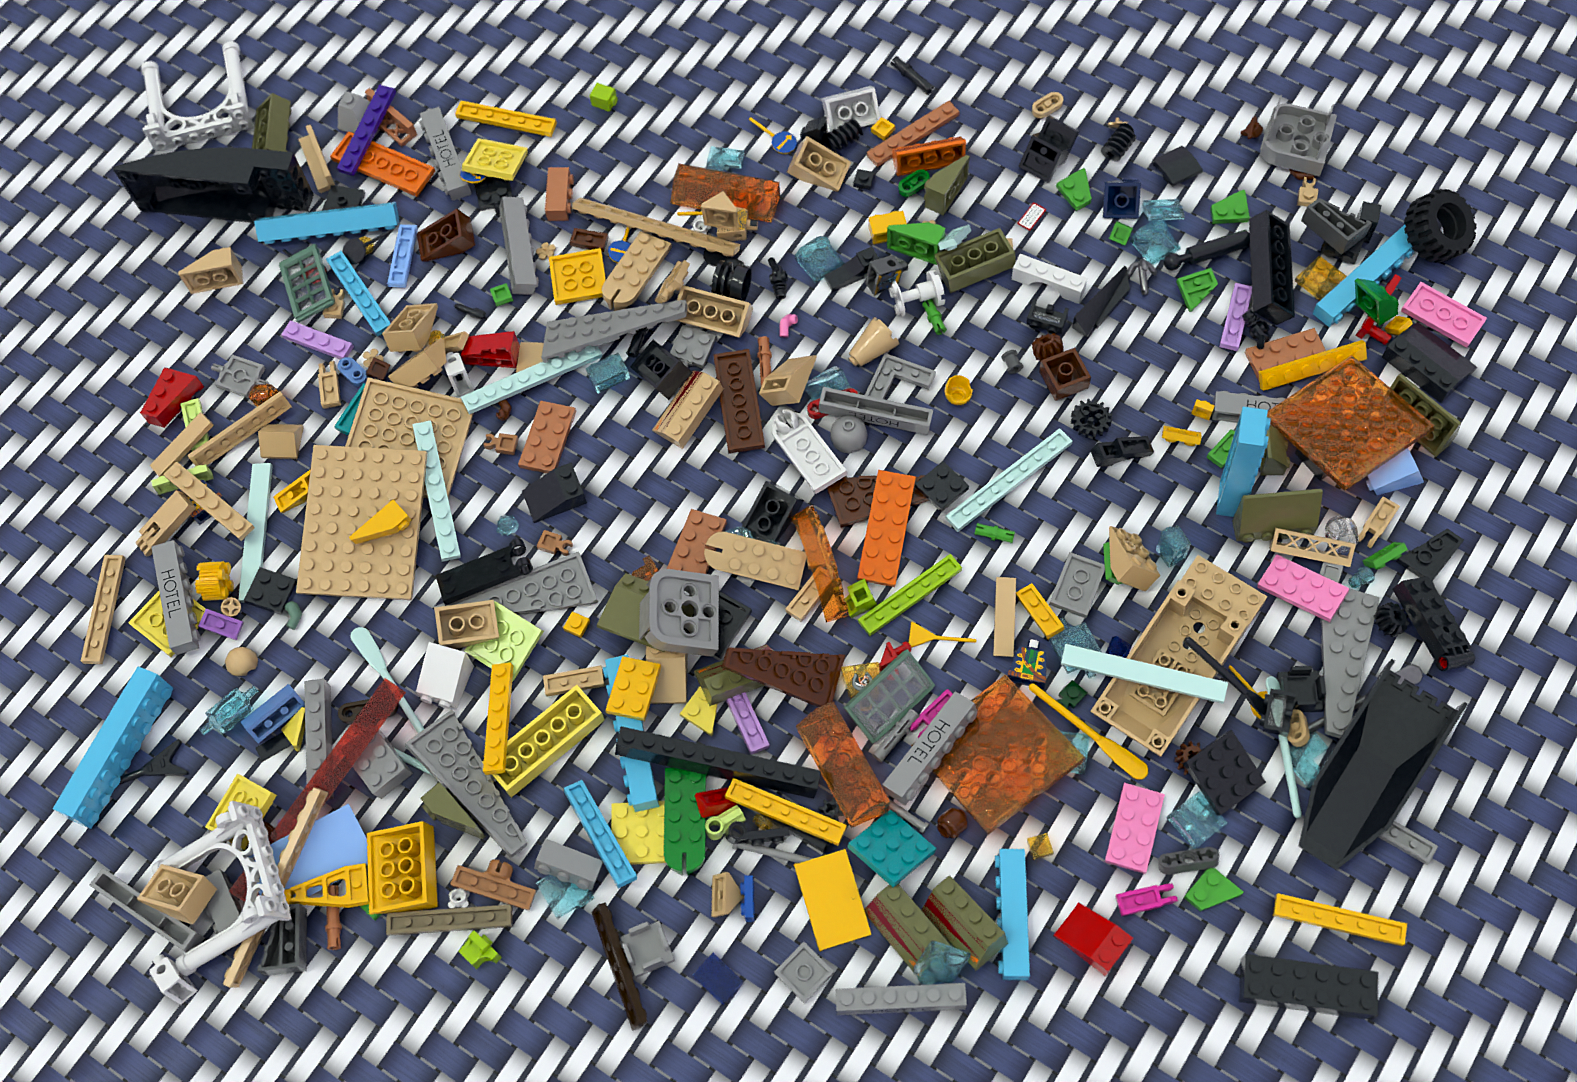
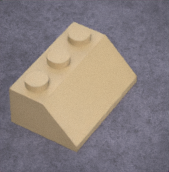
M442 337L388 376L394 384L417 388V383L423 384L431 378L429 375L433 374L435 376L443 370L441 367L447 362Z

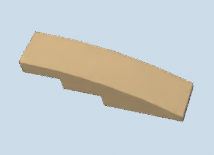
M996 577L993 656L1013 657L1016 578Z

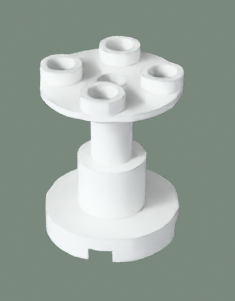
M936 270L927 271V281L916 284L915 289L901 292L896 281L892 282L889 293L891 298L895 299L896 305H894L897 316H905L904 303L919 299L920 302L932 299L936 307L945 304V299H941V295L944 294L939 275H934Z

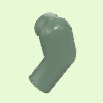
M291 601L285 605V610L290 615L286 626L295 630L302 617V612L299 605Z

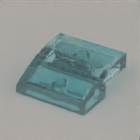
M1179 199L1143 200L1142 207L1148 221L1181 220L1185 218Z
M1200 791L1166 817L1193 849L1201 846L1228 824L1221 815H1216Z
M548 875L536 882L557 919L595 899L589 889H580L576 884L562 882L552 875Z

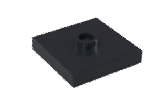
M331 185L322 211L361 206L365 191Z

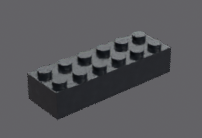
M1265 210L1249 219L1253 312L1278 325L1295 317L1290 224Z
M1245 954L1241 958L1239 1002L1372 1020L1378 1016V972Z

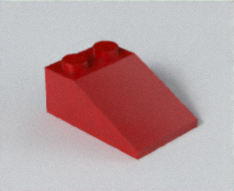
M1079 902L1053 935L1104 976L1108 974L1133 940L1132 936L1116 924Z

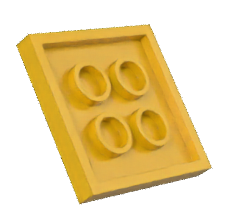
M601 248L549 257L555 305L603 297L602 286L606 281Z

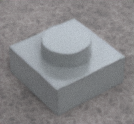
M1323 562L1320 575L1339 583L1344 566Z

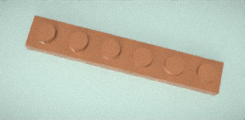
M950 101L945 102L869 150L867 157L876 167H879L893 158V149L912 146L958 117L959 110Z

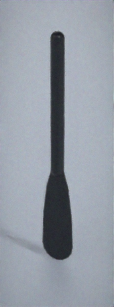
M1187 636L1184 639L1185 644L1245 696L1260 716L1262 713L1266 714L1267 706H1263L1264 699L1244 686L1191 637ZM1271 714L1270 725L1276 726L1273 714Z

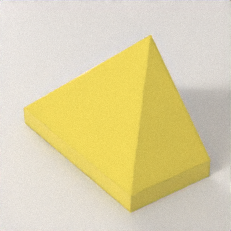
M303 707L281 729L296 751L301 750L305 733V708Z

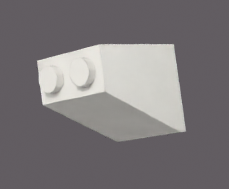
M431 642L428 643L416 693L421 698V701L428 704L432 702L439 703L438 705L445 709H450V707L457 709L474 668L466 652Z

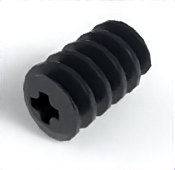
M850 119L843 126L840 125L837 129H833L832 132H828L825 141L828 148L837 153L836 147L840 151L842 150V145L848 147L847 141L850 144L854 143L853 138L858 141V134L863 136V131L855 119Z
M1127 123L1119 125L1101 148L1100 152L1104 157L1113 161L1121 160V157L1136 140L1132 126Z

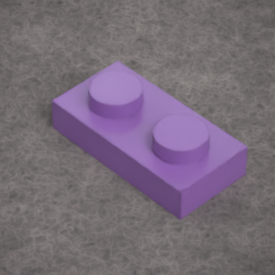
M205 609L198 627L237 640L244 622Z

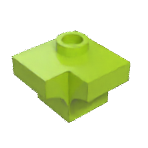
M865 579L847 587L849 595L843 599V602L851 618L877 606Z
M475 930L468 936L466 943L458 950L476 969L484 962L492 961L497 963L502 958L490 946L493 942L485 934L481 937Z

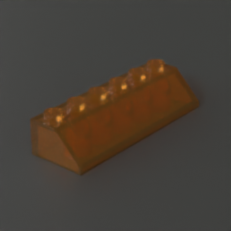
M678 164L673 179L671 204L701 209L702 203L724 191L735 207L748 210V217L750 219L772 223L780 198V182Z
M834 701L814 709L796 725V729L818 769L821 771L850 827L853 828L887 813L890 800Z

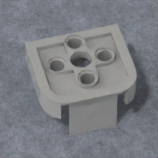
M1280 95L1278 104L1274 107L1267 124L1260 154L1266 162L1272 165L1320 176L1337 115L1332 114L1334 104H1332L1329 113L1293 104H1280L1282 95Z
M662 569L656 572L646 584L649 587V592L640 602L639 640L647 633L645 638L655 649L712 657L719 647V576L674 569ZM691 604L694 606V617L686 616L682 612V605L687 606ZM665 607L669 608L671 613L667 612ZM703 612L707 613L708 616H709V618L706 617V616L703 614ZM684 628L687 629L690 632V634L686 633L684 631Z

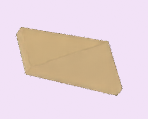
M729 872L716 874L712 877L711 917H719L729 914L744 898Z

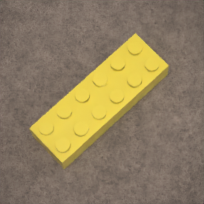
M578 685L574 686L507 741L505 773L491 775L512 798L603 723L605 719L602 712Z

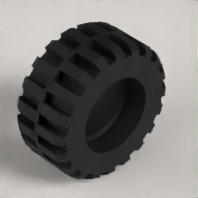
M1438 189L1417 198L1410 204L1405 214L1407 217L1404 219V224H1406L1404 230L1408 236V243H1411V248L1414 252H1418V256L1423 259L1425 258L1429 262L1441 263L1458 257L1471 248L1476 237L1475 230L1477 225L1474 222L1475 215L1471 212L1472 208L1469 204L1467 205L1464 197H1459L1457 192L1449 189ZM1437 218L1442 225L1443 233L1438 226Z

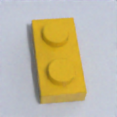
M1163 426L1162 438H1165L1168 442L1181 441L1185 445L1195 446V444L1200 445L1201 432Z

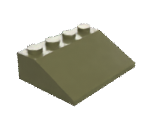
M1401 373L1396 377L1377 409L1435 457L1450 446L1461 426L1459 420Z
M1311 489L1243 495L1232 520L1236 541H1243L1245 543L1259 539L1269 541L1273 539L1275 528L1314 535L1318 527L1323 490ZM1279 533L1278 538L1289 539V536Z
M625 573L615 585L597 623V628L654 648L645 638L647 633L639 640L640 602L649 592V587L646 586L649 581ZM691 604L687 606L682 605V612L686 616L692 617L694 606ZM665 607L666 611L671 613L670 609Z

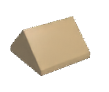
M724 191L702 203L701 209L704 225L739 231L737 209Z
M289 424L265 425L258 431L261 458L298 459L304 426Z

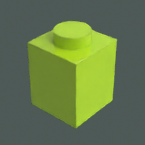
M596 83L589 95L592 106L609 112L618 101L615 88Z

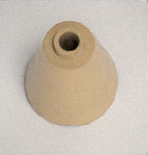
M874 317L850 350V357L848 359L855 367L857 365L861 367L897 347L899 341L897 338L892 339V331L880 319L877 320Z

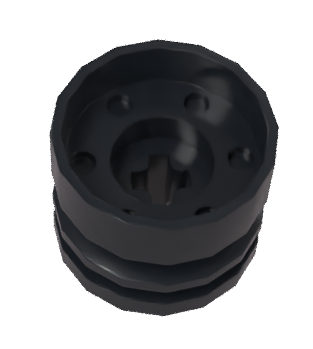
M720 260L713 274L711 293L726 297L729 294L730 298L745 301L751 285L752 268L738 264L734 270L732 262L727 264L726 261Z

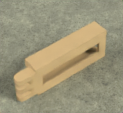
M176 490L139 530L142 536L136 541V545L140 547V550L146 557L152 554L151 547L165 543L196 507L184 493Z

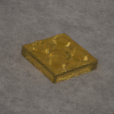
M1318 256L1295 278V282L1321 301L1347 276L1324 258Z

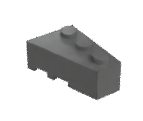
M300 903L289 905L291 920H278L273 923L270 931L271 936L268 944L265 946L261 965L257 969V972L262 975L269 976L307 971V909Z

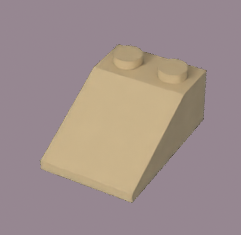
M806 136L799 144L787 173L801 181L838 192L851 162Z
M231 247L213 250L178 272L191 294L243 284L242 266Z
M437 303L406 305L382 333L390 352H417L423 349L424 345L429 341L438 309Z
M494 600L434 607L439 645L459 649L499 638Z
M646 646V661L661 665L650 704L687 703L688 654L669 651L662 652Z
M161 864L137 900L179 921L194 924L217 888L203 875Z

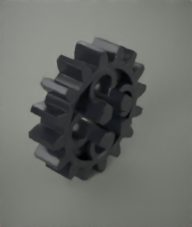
M1087 399V403L1080 401L1079 406L1075 405L1074 411L1071 413V424H1074L1073 430L1079 429L1078 434L1085 433V438L1092 435L1094 439L1096 434L1103 436V432H1108L1109 426H1111L1112 413H1109L1110 408H1104V402L1098 404L1097 399L1094 402Z

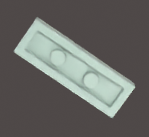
M970 225L953 229L938 243L940 250L947 248V251L957 248V245L962 243V240L966 239L967 235L971 232Z

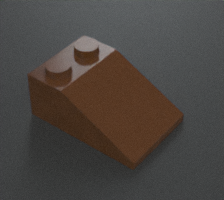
M459 209L453 210L417 233L420 257L423 262L461 254L475 246L471 218Z

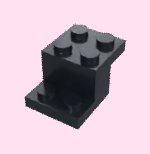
M1047 116L1041 131L1032 135L1018 167L1047 183L1050 182L1057 166L1066 162L1080 131L1052 116Z

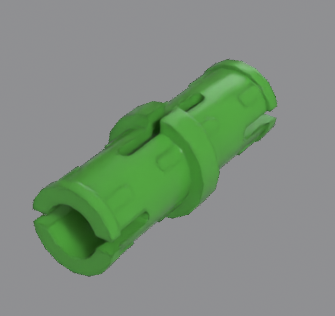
M932 299L927 300L930 306L924 301L922 306L928 315V321L933 325L935 333L937 335L942 334L939 328L945 333L947 328L941 319V313L936 309L934 301Z
M977 523L975 535L988 537L993 541L997 539L1013 543L1015 531L1000 529L996 525L992 527Z

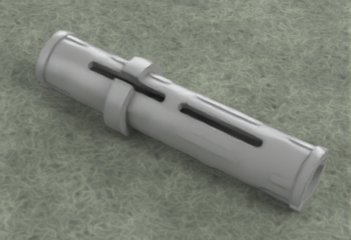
M909 709L900 722L897 721L895 723V728L872 754L877 761L882 763L900 739L910 732L911 724L920 717L918 713ZM906 721H907L908 723L905 725V727H904V728L900 731V733L898 734L897 732L901 729V727H902V726L906 723ZM894 737V740H893V741L890 743V745L884 750V748L886 747V745H887V744L891 741V739Z

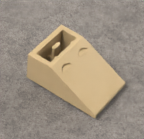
M817 356L788 359L764 379L759 394L772 406L799 403Z
M1110 526V567L1118 582L1146 592L1161 576L1157 570V565L1151 560L1149 551L1141 543L1142 539L1137 534H1131L1122 528L1118 529Z

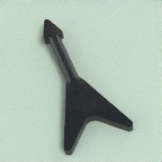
M177 739L141 769L120 776L119 785L144 775H188L189 772L171 763L182 741Z

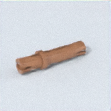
M766 336L758 338L759 352L757 357L760 361L761 387L764 379L771 374L770 358L772 357V352L769 348V338Z
M328 886V894L339 896V886ZM326 906L327 925L325 926V931L327 932L328 950H338L341 948L340 930H342V924H340L339 907Z

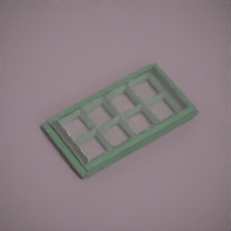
M316 244L279 262L283 281L297 323L335 304L323 261Z
M906 649L843 708L871 744H874L897 721L905 716L909 709H912L933 689L935 684L910 651Z

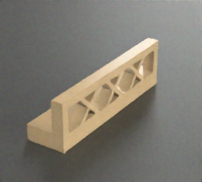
M308 125L306 129L309 135L299 138V142L319 193L330 190L331 185L335 184L311 125Z
M1275 528L1273 540L1269 548L1273 552L1350 567L1356 544ZM1279 533L1287 534L1291 541L1287 544L1277 542ZM1301 538H1307L1311 545L1306 548L1297 546L1295 542ZM1321 542H1327L1331 549L1325 552L1317 550L1315 546ZM1341 546L1350 547L1348 556L1337 554L1335 550Z

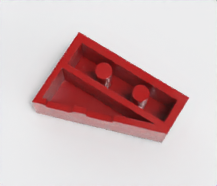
M515 331L469 336L461 352V357L465 365L517 368L520 345Z
M164 367L140 414L147 423L165 428L180 412V403L192 400L191 397L198 390L201 391L204 386L197 376Z

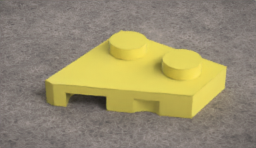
M700 686L680 712V716L712 736L718 703L709 706Z

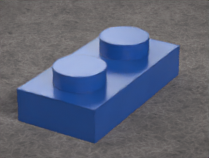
M753 875L744 876V882H741L740 885L741 895H745V903H741V916H745L746 922H755Z

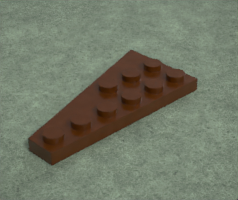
M925 475L915 478L910 506L929 501L915 488V484ZM845 476L826 488L840 527L869 519L877 476Z

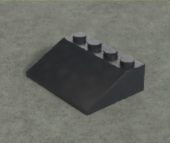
M1419 322L1399 334L1386 347L1382 355L1385 361L1440 403L1477 369V366Z

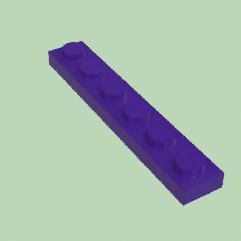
M379 84L336 168L338 172L351 176L355 175L396 94L394 88Z

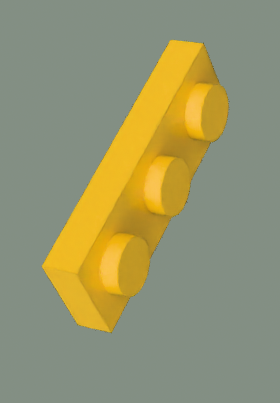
M1032 583L1016 592V597L1047 639L1065 630L1062 622Z

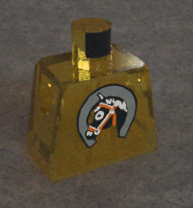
M879 662L841 667L842 679L850 700L879 674ZM879 686L869 693L873 700L878 699ZM866 697L859 703L861 711L872 709V704Z

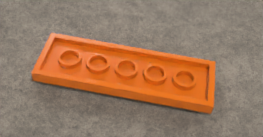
M348 131L331 154L332 161L340 162L354 133ZM371 141L357 169L362 174L418 197L435 173L434 167Z
M878 470L857 580L865 579L866 582L895 587L915 476Z

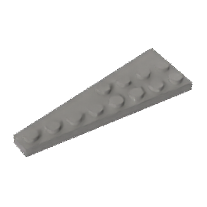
M686 299L549 321L546 326L541 358L543 363L556 356H559V358L565 357V353L576 350V353L580 352L589 345L596 347L620 339V335L629 332L633 335L636 334V330L645 327L648 329L654 328L660 322L669 323L687 317L688 306Z
M578 551L536 567L527 575L518 576L446 606L494 600L517 615L595 604L598 603V600ZM442 603L434 607H442L445 606V604Z
M1350 588L1331 622L1320 618L1322 626V675L1324 676L1326 696L1324 697L1325 734L1337 738L1341 737L1352 719L1375 618L1373 615L1376 613L1380 598Z
M453 710L447 712L405 743V747L444 786L452 797L510 858L527 846L525 837L517 823L514 822L507 805L504 804L500 797V793L495 788L490 775L484 774L482 760L476 754L470 739L466 736L463 726L459 723Z

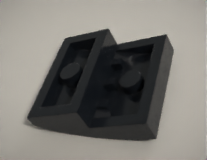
M1184 146L1175 148L1152 159L1153 166L1163 173V179L1172 186L1203 172L1198 161Z

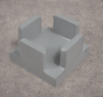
M660 921L653 924L644 922L628 929L629 934L620 937L628 962L636 978L675 961Z

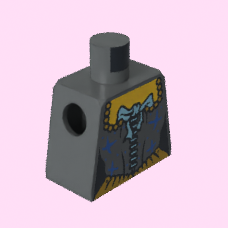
M893 255L870 261L865 284L875 296L889 289L893 281H896L898 284L901 273L908 270V265L905 260L898 262Z

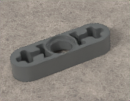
M1204 847L1166 853L1159 857V870L1163 874L1171 875L1214 868L1219 864V851L1213 847ZM1190 858L1193 859L1194 862L1186 863L1183 860Z

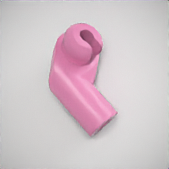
M787 314L780 320V337H789V327L798 322L796 314Z

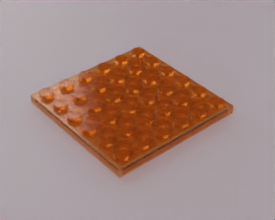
M1352 355L1267 412L1270 424L1277 428L1285 438L1344 491L1434 430L1435 426Z
M1006 675L971 700L975 703L977 709L975 720L972 723L969 722L964 734L953 743L951 751L948 754L945 753L938 768L932 770L936 777L988 835L1085 761V757Z

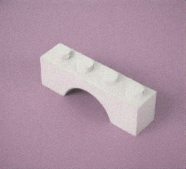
M1022 254L1019 255L1012 272V280L1025 285H1030L1034 282L1048 284L1055 288L1062 298L1078 304L1086 290L1088 280L1084 276Z

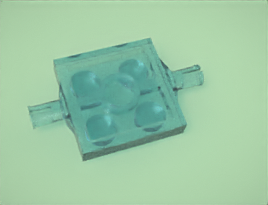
M1065 617L1059 618L1065 630L1051 637L1049 641L1060 662L1062 661L1065 644L1101 652L1085 622L1069 627ZM1063 665L1067 674L1078 670L1077 668ZM1085 671L1088 679L1096 676L1093 672Z
M253 685L245 693L236 687L206 711L208 723L199 729L201 733L205 736V734L215 728L223 735L230 731L240 720L247 717L254 710V707L250 704V698L259 692Z

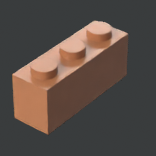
M569 167L548 168L545 213L548 221H568L569 214L572 213L570 199H573L571 185H574V175L570 173Z

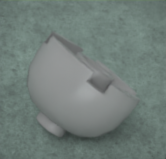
M846 415L838 418L833 423L830 437L833 446L837 450L849 454L852 451H859L865 446L868 434L866 425L861 419L856 416Z

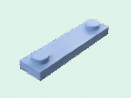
M399 225L387 282L389 287L406 288L418 231L417 225Z

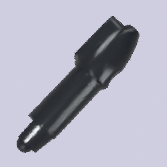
M457 303L454 305L458 311L474 318L483 319L486 312L478 308L472 309Z

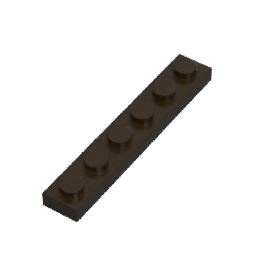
M606 902L601 903L591 913L632 1031L647 1023V1013L640 1002V993L633 982V973L628 967L625 951L619 941L618 930L614 927L612 921V913L608 909Z

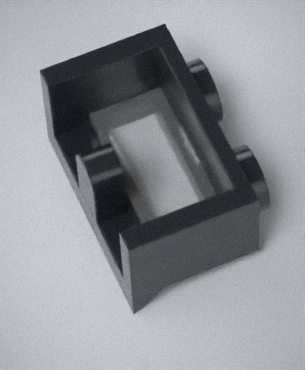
M1033 299L1026 324L1034 330L1041 328L1047 330L1049 334H1062L1068 318L1069 308H1065L1064 313L1054 311V306L1048 304L1046 309L1036 306L1037 300Z
M1270 689V694H1265L1263 706H1267L1266 714L1262 713L1260 726H1264L1263 732L1278 734L1288 738L1296 693Z

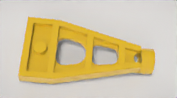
M366 863L344 866L290 887V889H284L286 902L288 905L300 903L301 905L343 908L369 905ZM340 879L346 881V894L344 896H331L328 894V886L332 882ZM322 886V897H307V890L309 888Z

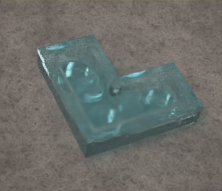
M711 146L704 171V179L721 181L724 167L742 169L745 156L744 150Z
M1316 732L1310 735V739L1305 745L1290 748L1293 770L1307 788L1312 786L1314 779L1321 769L1313 759L1328 749V746Z

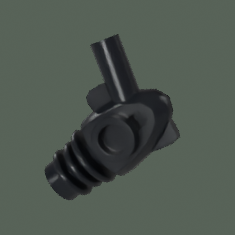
M774 257L768 259L772 269V274L769 275V278L773 285L774 295L776 299H784L787 294V284L785 282L788 281L786 271H783L782 267L777 265Z
M1250 309L1242 315L1243 321L1247 320L1245 323H1249L1247 327H1250L1249 333L1251 337L1257 339V348L1263 349L1264 344L1270 341V334L1268 332L1270 328L1265 321H1258L1260 317L1254 315L1255 312Z

